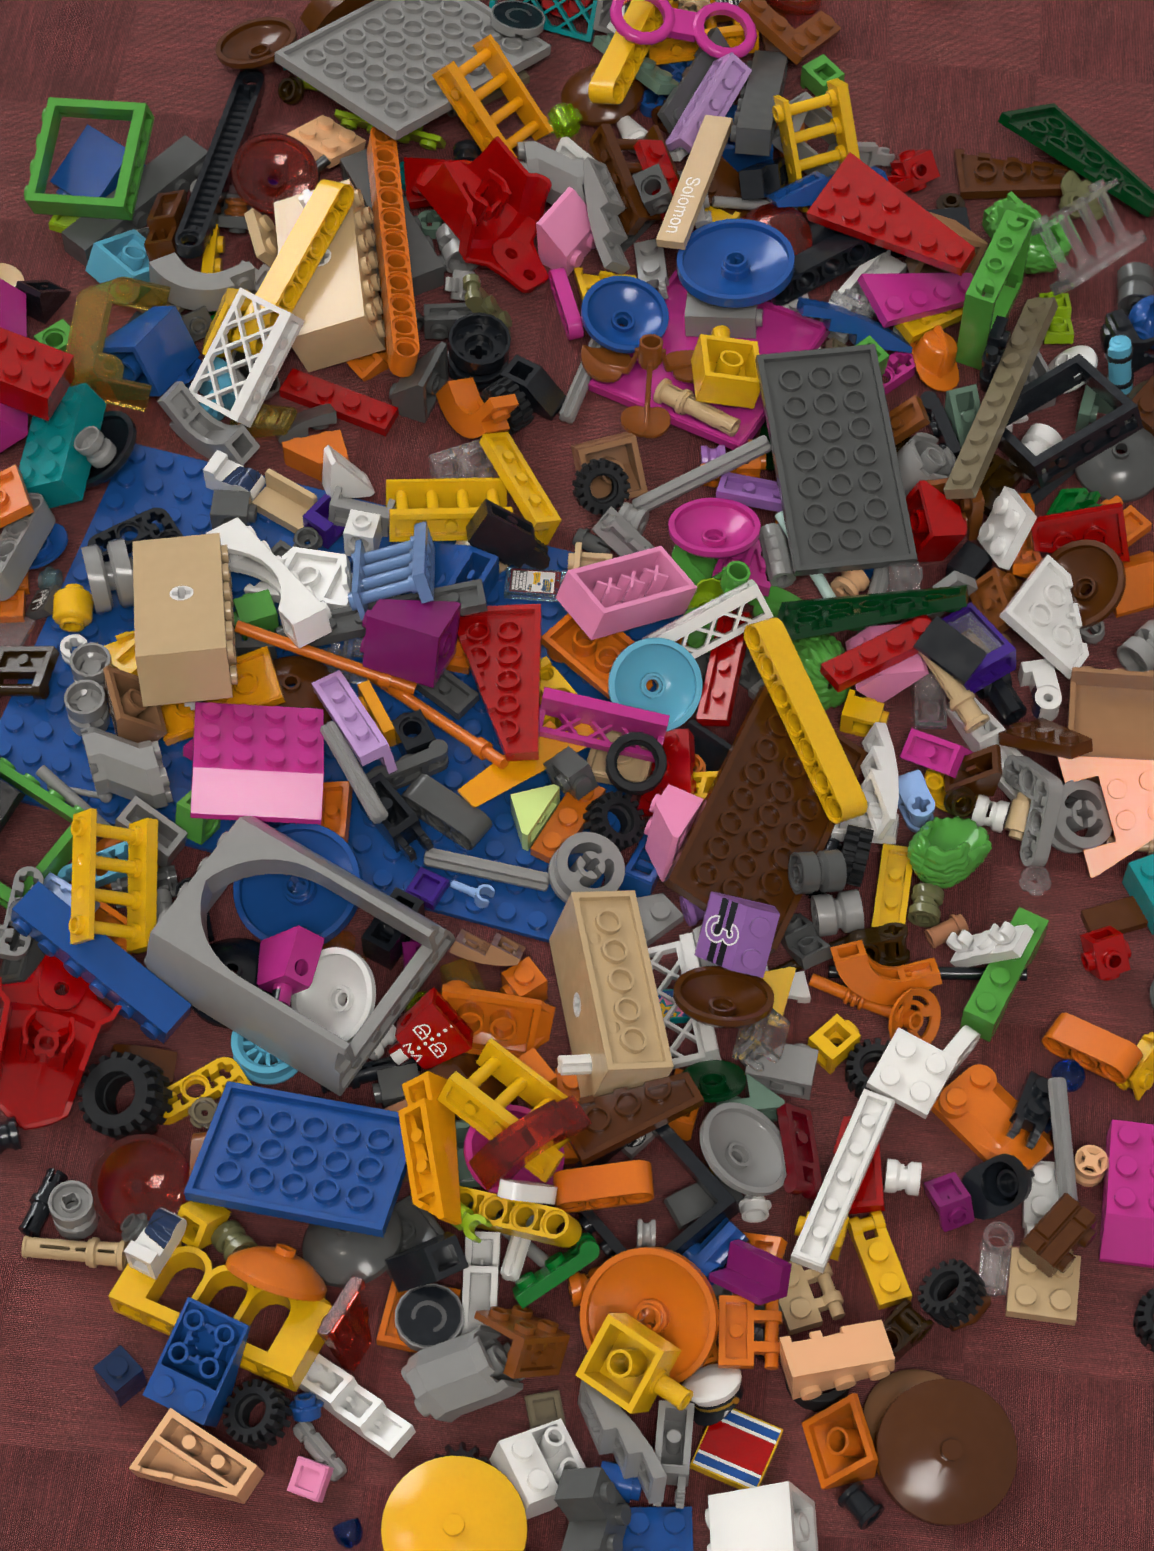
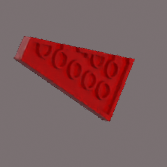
M851 152L846 156L806 213L807 220L959 276H962L976 255L974 246Z
M541 604L487 606L488 611L460 616L457 638L506 760H539Z

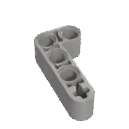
M28 493L34 512L4 526L5 528L0 535V601H5L16 593L55 524V516L41 494Z

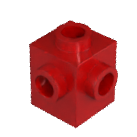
M914 148L908 149L898 154L899 159L890 162L892 168L891 175L913 177L914 188L910 190L911 193L926 188L927 182L940 177L931 149L916 151Z
M1109 925L1080 935L1084 952L1081 953V962L1087 972H1090L1100 980L1109 981L1120 977V973L1131 970L1128 959L1131 958V949L1128 942L1124 939L1123 933Z

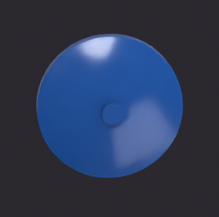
M725 219L706 224L693 231L686 249H679L677 253V274L683 287L697 299L720 307L740 308L764 303L779 295L788 286L794 274L795 256L789 240L774 227L755 220Z
M299 823L286 824L275 828L363 880L361 867L355 853L344 839L334 831L317 824ZM284 874L255 875L235 881L233 884V898L237 913L246 928L260 941L299 925L325 938V944L345 929L358 909L356 905L329 889L297 876Z

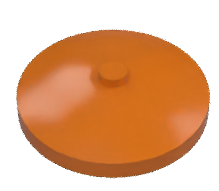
M661 1247L633 1248L608 1259L590 1278L580 1304V1329L587 1351L608 1314L627 1313L682 1350L669 1373V1377L678 1383L691 1377L704 1365L715 1346L718 1336V1303L708 1279L688 1258Z

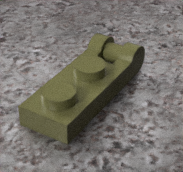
M477 274L465 275L462 281L463 288L466 291L464 296L466 306L472 313L491 314L502 320L510 333L512 320L506 310L503 311L498 306L494 296H489L481 287L480 277Z

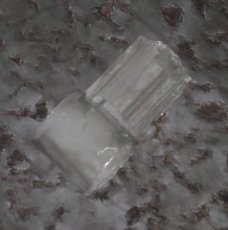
M1001 1221L992 1222L985 1228L980 1243L978 1275L986 1285L984 1288H986L987 1295L994 1297L1006 1295L1011 1250L1014 1241L1012 1228ZM989 1238H1001L1005 1246H993Z

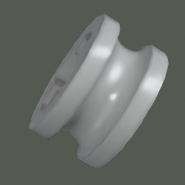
M638 1219L637 1248L655 1247L656 1220L651 1219L649 1223H644L642 1219Z

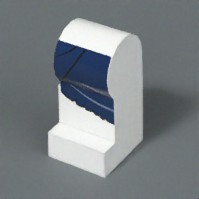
M219 450L214 453L203 469L206 488L211 490L251 492L252 501L266 484L265 478L258 471L252 468H244V466L229 460L228 454Z
M1047 659L1021 662L1018 680L1020 687L1029 686L1033 699L1031 708L1033 716L1036 719L1045 718L1053 721L1058 716L1059 707L1062 702V695L1054 666Z
M158 1208L136 1241L131 1240L124 1250L129 1266L156 1280L181 1241L186 1230L187 1221L164 1208Z

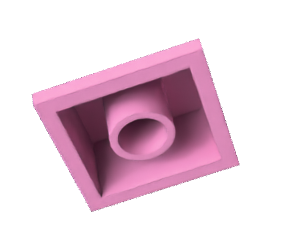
M568 187L536 223L538 255L542 264L551 269L564 267L567 277L574 268L580 267L584 257L590 250L596 248L588 218L587 205L573 188Z
M901 624L869 626L845 642L847 651ZM918 653L855 684L856 690L866 697L884 703L929 674L926 662Z
M670 784L667 785L662 795L656 794L649 809L653 813V817H650L644 830V834L648 835L645 850L662 882H664L704 799Z

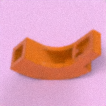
M473 377L447 381L435 394L440 408L451 427L461 436L472 439L480 438L483 434L508 431L510 427L507 419L511 416L510 413L519 405L515 394L491 397L484 403Z

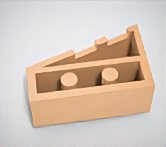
M882 1319L841 1326L839 1333L824 1337L821 1330L809 1333L810 1339L792 1342L790 1336L779 1337L780 1363L792 1400L798 1398L804 1401L812 1400L819 1397L822 1391L832 1388L838 1391L846 1390L853 1387L856 1381L870 1378L872 1381L880 1380L890 1375V1371L895 1369V1356Z
M172 1408L168 1410L129 1467V1470L140 1478L245 1504L265 1474L255 1463Z

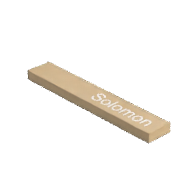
M712 115L704 116L656 238L657 247L686 249L730 136L731 127L734 125L733 118Z

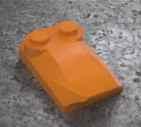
M569 613L542 635L541 644L546 647L547 654L552 660L565 663L608 699H610L608 677L612 664L626 647L634 643L623 631L591 640ZM649 680L646 684L648 690L653 687L652 680Z
M451 980L442 984L440 994L474 1032L472 1049L465 1053L480 1055L487 1041L492 1038L518 1058L534 1047L537 1050L541 1045L549 1041L556 1007L538 999L472 989L470 985L461 980Z
M977 1064L965 1070L943 1089L931 1109L983 1162L1005 1153L1014 1155L1030 1170L1054 1149L1050 1134H1047L1045 1131L1042 1132L1032 1150L1025 1146L1030 1132L1021 1129L1014 1139L1006 1136L1011 1124L1009 1119L1017 1100L997 1082L995 1072L986 1065Z

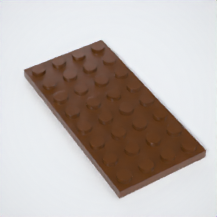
M765 684L759 689L663 884L703 911H706L711 891L775 906L780 913L769 954L771 955L777 951L803 895L795 894L790 886L788 877L790 856L793 852L813 851L817 854L818 851L824 850L835 827V823L828 819ZM834 730L857 778L861 771L860 765L868 752Z

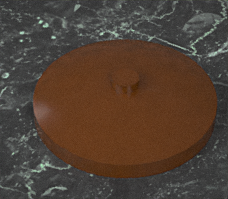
M930 1380L904 1391L885 1410L878 1424L874 1441V1448L878 1457L876 1470L887 1494L907 1514L920 1521L934 1525H960L988 1514L1007 1494L1017 1468V1443L1014 1430L1007 1415L1000 1405L986 1392L974 1385L959 1380Z

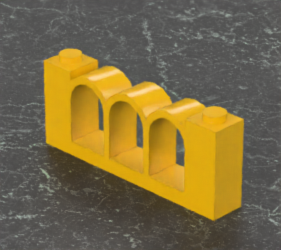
M181 1241L156 1280L131 1268L127 1264L108 1295L113 1310L170 1336L180 1313L157 1302L173 1276L185 1268H197L205 1272L202 1281L191 1298L207 1306L218 1291L225 1287L237 1286L247 1291L246 1297L233 1318L249 1326L259 1311L269 1305L277 1304L290 1310L289 1315L268 1352L246 1342L240 1368L294 1392H297L336 1323L333 1306L325 1298L321 1301H302L267 1292L237 1278L225 1265H220L213 1269L212 1262L204 1251L197 1247L182 1246Z

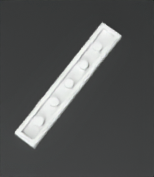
M867 1089L863 1090L793 1249L790 1261L820 1273L824 1272L895 1107L896 1100Z

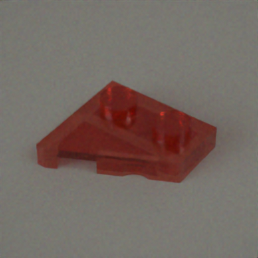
M351 1276L329 1313L322 1319L321 1325L317 1330V1333L342 1367L351 1371H355L372 1343L371 1330L368 1326V1306L362 1304L360 1300V1292L366 1288L363 1279Z

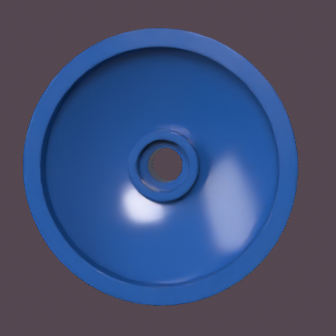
M611 276L596 282L587 291L581 306V319L587 333L601 346L619 353H634L635 348L639 347V340L642 336L647 334H655L661 338L664 336L668 326L669 312L662 295L647 282L630 276Z

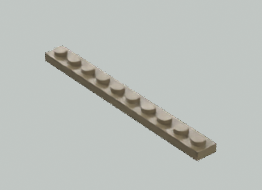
M1055 297L1027 299L943 489L946 499L976 498L1058 308Z

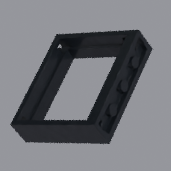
M1077 354L1023 386L1007 426L1083 381L1114 410L1037 456L1007 428H1005L998 444V448L1039 488L1045 487L1143 428L1138 405L1081 354Z
M666 1124L652 1131V1133L715 1203L711 1209L664 1247L683 1255L692 1245L702 1243L726 1217L731 1220L740 1212V1209L733 1196L675 1131ZM628 1144L584 1166L578 1161L570 1169L603 1165ZM593 1210L577 1212L581 1216L577 1220L586 1233H596L602 1240L598 1246L609 1259L627 1250Z

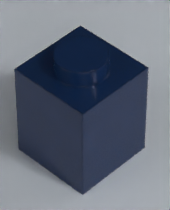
M121 1345L93 1367L98 1383L119 1407L123 1406L147 1386L143 1369Z

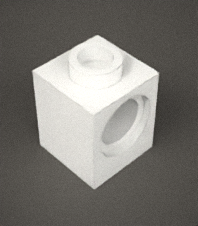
M350 510L343 532L344 551L347 556L351 557V553L355 552V541L362 539L366 552L379 549L382 539L380 514Z

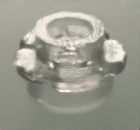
M1043 866L1027 867L1022 871V878L1019 880V884L1023 891H1028L1032 896H1040L1044 891L1050 889L1051 879L1049 878L1048 871ZM1032 880H1037L1038 883L1035 884Z

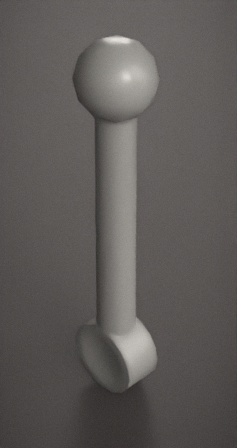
M70 787L77 795L98 798L104 803H109L112 800L111 792L97 795L95 791Z

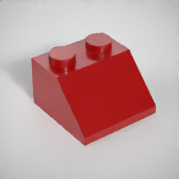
M920 480L906 496L918 558L916 563L943 561L967 535V523L962 517L960 506L951 499H946L943 493L926 480Z

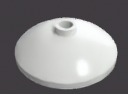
M339 947L323 949L311 986L292 995L291 1008L350 1043L375 1007L376 985L373 973L367 962L352 950Z

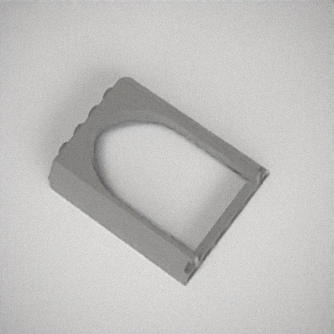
M243 816L238 818L229 831L224 832L220 836L217 847L209 857H205L200 862L197 873L190 882L182 885L173 904L161 912L156 926L150 933L144 964L149 971L192 1006L341 1096L456 938L447 929L268 824L252 816ZM264 874H284L305 878L329 889L422 945L350 1043L244 980L232 972L216 956L208 939L207 913L229 884L243 878Z

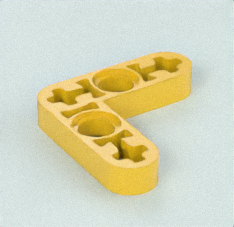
M229 1057L218 1058L167 1087V1089L172 1090L173 1098L168 1099L167 1104L172 1105L173 1110L169 1113L165 1111L163 1117L167 1120L163 1125L176 1123L188 1116V1108L200 1097H211L213 1101L221 1097L227 1081L247 1085L252 1084L234 1059ZM224 1069L226 1072H230L231 1077L226 1079L224 1076H220L219 1071ZM207 1077H210L211 1082L214 1081V1088H211ZM200 1084L205 1087V1092L200 1097L193 1098L187 1094L188 1088L191 1085ZM181 1093L184 1105L181 1104V1100H178L177 1094Z

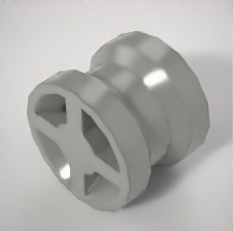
M625 502L618 513L642 535L649 520V511L635 509L633 504Z

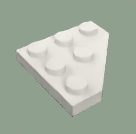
M1047 554L1039 562L999 617L1064 676L1070 679L1072 667H1081L1089 656L1087 643L1082 642L1080 628L1083 625L1078 603H1073L1070 589L1073 587L1071 574Z

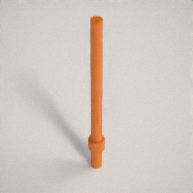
M238 620L234 632L370 679L377 682V686L386 689L392 687L414 695L417 687L415 682L362 667V663L308 644L298 648L288 637Z
M368 679L370 682L377 686V682ZM378 686L412 710L417 711L420 709L424 718L469 747L471 753L479 759H487L500 769H504L508 765L509 761L506 760L504 755L493 749L492 743L483 737H475L414 695L392 687L386 689Z

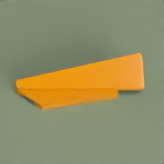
M551 721L543 725V727L557 729ZM581 723L574 727L577 733L582 736H589L594 733L591 726ZM540 737L539 760L509 761L504 769L491 764L459 788L458 793L471 807H478L544 771L543 764L568 746L576 753L587 747Z
M426 1071L402 1084L408 1106L398 1111L412 1202L415 1206L428 1211L442 1221L459 1225L462 1223L455 1113L437 1100L448 1079Z

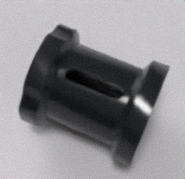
M861 1481L855 1482L846 1489L837 1502L840 1507H846L857 1519V1525L861 1530L872 1525L885 1510L882 1504H876L865 1492L864 1484Z

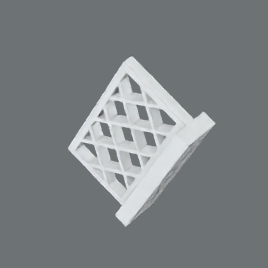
M239 288L189 387V391L197 401L251 428L304 320ZM248 298L252 300L255 312L242 317L240 308L244 300ZM273 311L278 313L279 316L274 326L265 328L263 315ZM257 319L259 332L247 336L244 323ZM238 326L241 339L229 343L227 338L229 330ZM261 338L263 347L260 353L252 355L249 342ZM243 345L246 358L233 363L230 350ZM225 353L227 366L215 370L213 362L216 356ZM248 364L250 373L247 379L238 383L235 369ZM229 372L232 385L220 390L217 376ZM211 379L214 392L206 396L197 394L202 383ZM234 391L236 400L229 411L224 408L222 396Z
M692 932L679 935L680 941L648 948L649 957L653 958L650 960L652 970L655 969L666 975V978L657 989L658 996L660 995L673 1003V1006L663 1018L665 1028L668 1027L679 1034L672 1046L669 1047L671 1057H675L672 1059L673 1069L703 1061L721 1060L715 1028L699 1023L691 1018L683 1029L670 1022V1018L678 1009V1006L673 997L662 992L669 986L672 980L676 981L680 977L677 975L679 970H681L682 975L689 970L701 967L699 957L694 955L696 943ZM677 952L678 961L671 971L658 964L663 955ZM692 1028L695 1035L689 1033ZM687 1038L697 1044L698 1053L684 1056L676 1050L683 1040Z

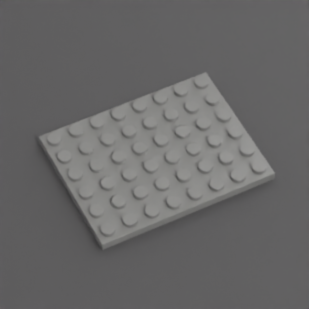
M374 0L276 51L274 62L389 137L398 140L454 109L432 74L452 61L458 67L477 54L472 45L490 34L493 36L516 73L549 56L551 45L537 36L524 39L522 38L523 35L516 34L515 37H508L499 33L490 23L492 8L479 0ZM483 63L465 76L473 91H476L491 80L493 76Z

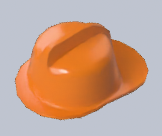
M937 325L910 345L913 347L912 356L920 379L930 388L946 392L954 389L959 382V370L956 363L958 347L954 338L945 333L942 326Z

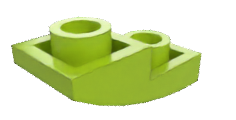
M1059 291L1039 293L1041 298L1055 297L1058 305L1043 340L1044 344H1073L1074 330L1071 321L1072 307L1069 294Z

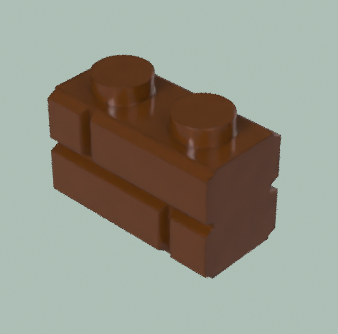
M1064 1193L1021 1241L1019 1252L1048 1277H1052L1058 1270L1064 1273L1076 1258L1072 1255L1079 1246L1085 1249L1096 1237L1097 1232L1094 1229L1098 1219L1068 1193Z

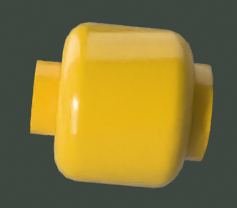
M67 584L65 588L59 589L54 594L52 618L55 623L64 631H82L93 619L94 601L92 594L79 584Z

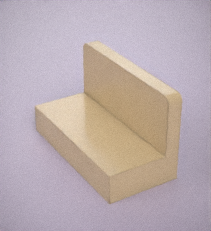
M268 468L265 472L266 487L252 501V504H257L258 513L296 533L300 528L304 527L302 516L318 501L317 496Z

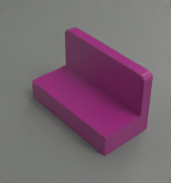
M737 1239L730 1242L726 1268L709 1273L708 1280L757 1305H763L787 1297L792 1264Z

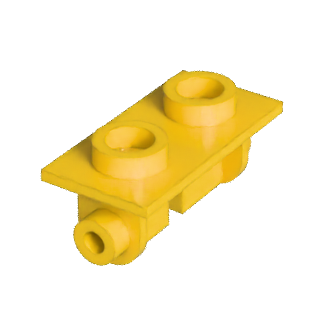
M1154 1032L1143 1035L1137 1044V1047L1142 1051L1143 1057L1126 1082L1123 1084L1115 1083L1122 1090H1127L1128 1087L1132 1088L1138 1101L1154 1083Z

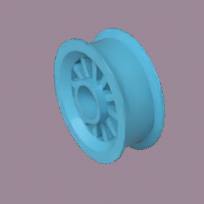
M232 1032L231 1048L233 1058L248 1080L258 1084L273 1085L290 1079L298 1072L295 1068L238 1033Z

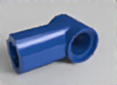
M726 1217L702 1243H696L689 1247L683 1253V1256L693 1262L709 1279V1273L725 1268L724 1265L727 1263L730 1242L737 1239L747 1242L749 1239Z

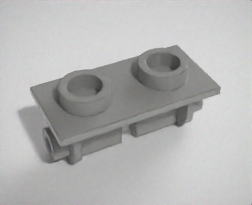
M612 506L591 529L619 556L654 548Z

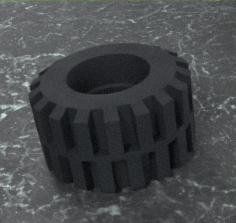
M118 1051L111 1052V1057L103 1055L98 1058L100 1064L92 1063L88 1068L91 1071L88 1076L83 1075L81 1082L85 1083L83 1089H78V1096L83 1098V1101L78 1103L79 1110L86 1112L82 1116L84 1121L91 1124L93 1130L124 1142H133V1139L142 1141L146 1139L145 1133L149 1135L155 1134L157 1132L156 1125H163L167 1119L163 1117L165 1111L170 1112L172 1106L167 1104L168 1099L173 1098L172 1090L166 1088L171 1083L168 1077L163 1076L164 1071L159 1066L154 1065L153 1062L129 1052H124V1054ZM133 1080L135 1086L134 1099L125 1111L118 1114L116 1110L117 1094L123 1085Z

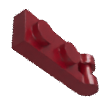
M785 1103L777 1108L787 1173L784 1180V1190L793 1195L802 1193L804 1198L815 1200L822 1185V1177L812 1114L810 1110Z

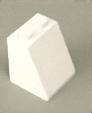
M790 1481L708 1495L709 1508L705 1510V1520L710 1530L711 1543L708 1544L707 1551H818L815 1501Z

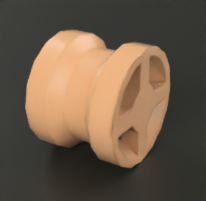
M863 570L843 571L841 576H837L831 582V588L837 597L859 595V592L865 591L870 585L869 578Z
M1085 1145L1077 1150L1074 1157L1076 1182L1084 1187H1093L1102 1181L1108 1166V1157L1103 1149L1095 1145ZM1085 1168H1091L1094 1172L1085 1170Z

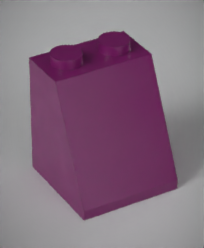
M378 599L372 610L368 609L362 622V627L366 628V633L360 646V652L364 653L362 667L434 688L456 653L461 603L455 601L421 603V600Z

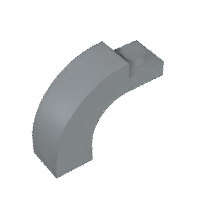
M175 252L149 262L151 286L162 298L184 309L196 310L206 306L208 312L217 311L227 288L255 290V267L250 261L217 273L194 271L187 267Z
M182 381L175 382L157 401L172 420L169 426L192 449L208 459H211L214 453L219 450L228 454L229 460L243 466L260 448V445L243 424L228 425L211 416Z

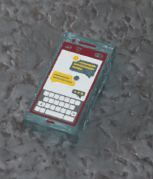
M507 567L504 598L559 602L556 599V595L567 571L546 569L539 571V569L532 568L519 569L518 567Z

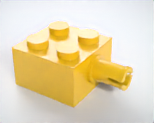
M724 325L713 328L711 335L700 334L691 358L696 401L754 409L761 391L755 362L756 355H759L758 341L730 338V329Z
M610 1313L607 1315L575 1376L630 1414L649 1412L657 1395L671 1403L679 1411L684 1410L693 1397V1391L688 1390L669 1377V1373L682 1350L627 1313Z

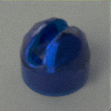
M359 1518L342 1522L332 1528L336 1541L344 1548L350 1549L353 1545L357 1546L362 1541L363 1528Z

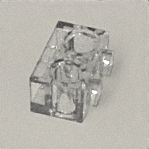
M480 439L429 455V468L432 479L498 478V473L481 447Z

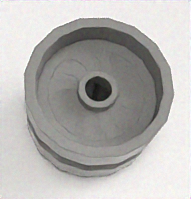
M124 538L108 541V562H104L101 548L97 544L81 547L96 614L112 611L114 604L111 591L114 590L117 591L119 603L123 608L134 606L132 557L128 556Z

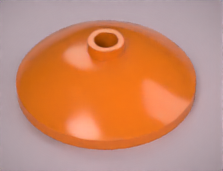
M277 1244L276 1248L255 1246L238 1250L230 1254L225 1263L226 1268L237 1278L276 1295L302 1301H321L327 1293L324 1280L313 1266L303 1258L295 1255L296 1249L285 1244Z

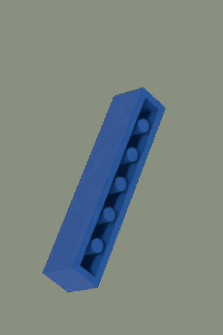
M38 881L12 908L11 921L16 931L25 937L30 935L38 942L37 945L43 953L49 957L55 956L64 963L63 967L70 975L75 978L79 976L89 983L90 990L99 998L104 999L106 997L115 1006L116 1004L121 1005L122 1008L119 1014L128 1020L132 1018L141 1025V1031L151 1040L158 1039L164 1044L189 1016L192 1005L109 937L94 934V940L78 945L70 944L69 920L71 918V907Z

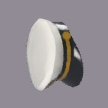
M718 1363L710 1364L700 1368L683 1382L682 1386L693 1391L690 1403H695L693 1421L700 1426L714 1425L724 1419L739 1403L744 1393L740 1369L718 1368Z

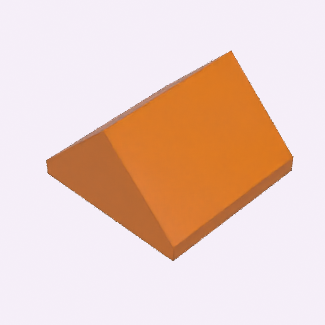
M1142 552L1129 556L1130 562L1122 561L1126 572V586L1121 601L1113 611L1116 618L1154 607V552Z
M857 1393L848 1395L801 1423L821 1489L827 1490L875 1477L878 1457Z

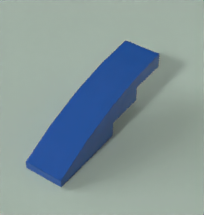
M876 166L870 167L888 181L885 171ZM816 170L766 196L767 200L777 207L812 206L833 175L827 177Z
M798 297L796 309L802 316L822 318L823 325L828 331L848 333L849 340L854 346L870 335L884 350L912 353L913 347L904 338L887 327L883 328L881 323L858 312L828 302Z

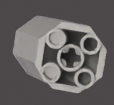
M534 140L517 142L518 158L523 160L519 162L529 173H538L546 176L552 183L546 202L553 205L566 189L571 187L586 204L584 158L571 159Z
M95 727L80 730L97 795L111 792L130 800L136 795L154 809L168 806L167 803L173 802L166 768L162 763L158 741L151 742L147 740L136 743Z
M480 1325L470 1333L422 1349L408 1358L407 1365L401 1369V1375L406 1383L410 1385L416 1398L414 1400L415 1406L422 1416L428 1417L431 1415L435 1420L451 1423L461 1415L510 1398L523 1389L524 1384L519 1382L524 1378L512 1379L503 1373L507 1362V1353L511 1345L507 1342L502 1346L497 1340L501 1336L498 1331L491 1327Z

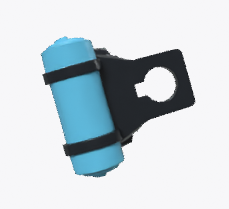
M1123 309L1105 315L1104 324L1100 330V341L1108 362L1109 373L1107 379L1127 395L1133 388L1134 372L1148 364L1154 363V355L1144 354L1154 345V337L1145 340L1140 339Z

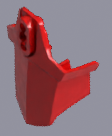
M499 136L495 137L486 149L472 162L464 159L427 165L419 173L415 186L459 238V253L466 263L488 267L522 293L533 292L535 288L547 282L549 275L540 260L533 240L537 234L536 223L544 214L545 202L552 186L549 178L542 174L529 173Z
M45 955L38 967L25 982L2 984V977H0V1006L3 1009L0 1023V1111L7 1118L15 1116L17 1126L23 1130L45 1127L69 1116L99 1034L111 1029L122 1008L121 1005L116 1004L112 1010L98 1000L97 996L90 990L89 983L80 976L75 978L70 975L63 967L64 963L55 956L49 957ZM60 985H65L64 991L67 994L58 995L55 991L60 989Z

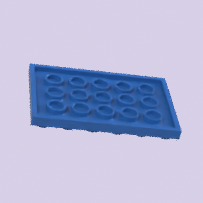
M227 1081L184 1190L185 1199L384 1238L407 1171L398 1112Z

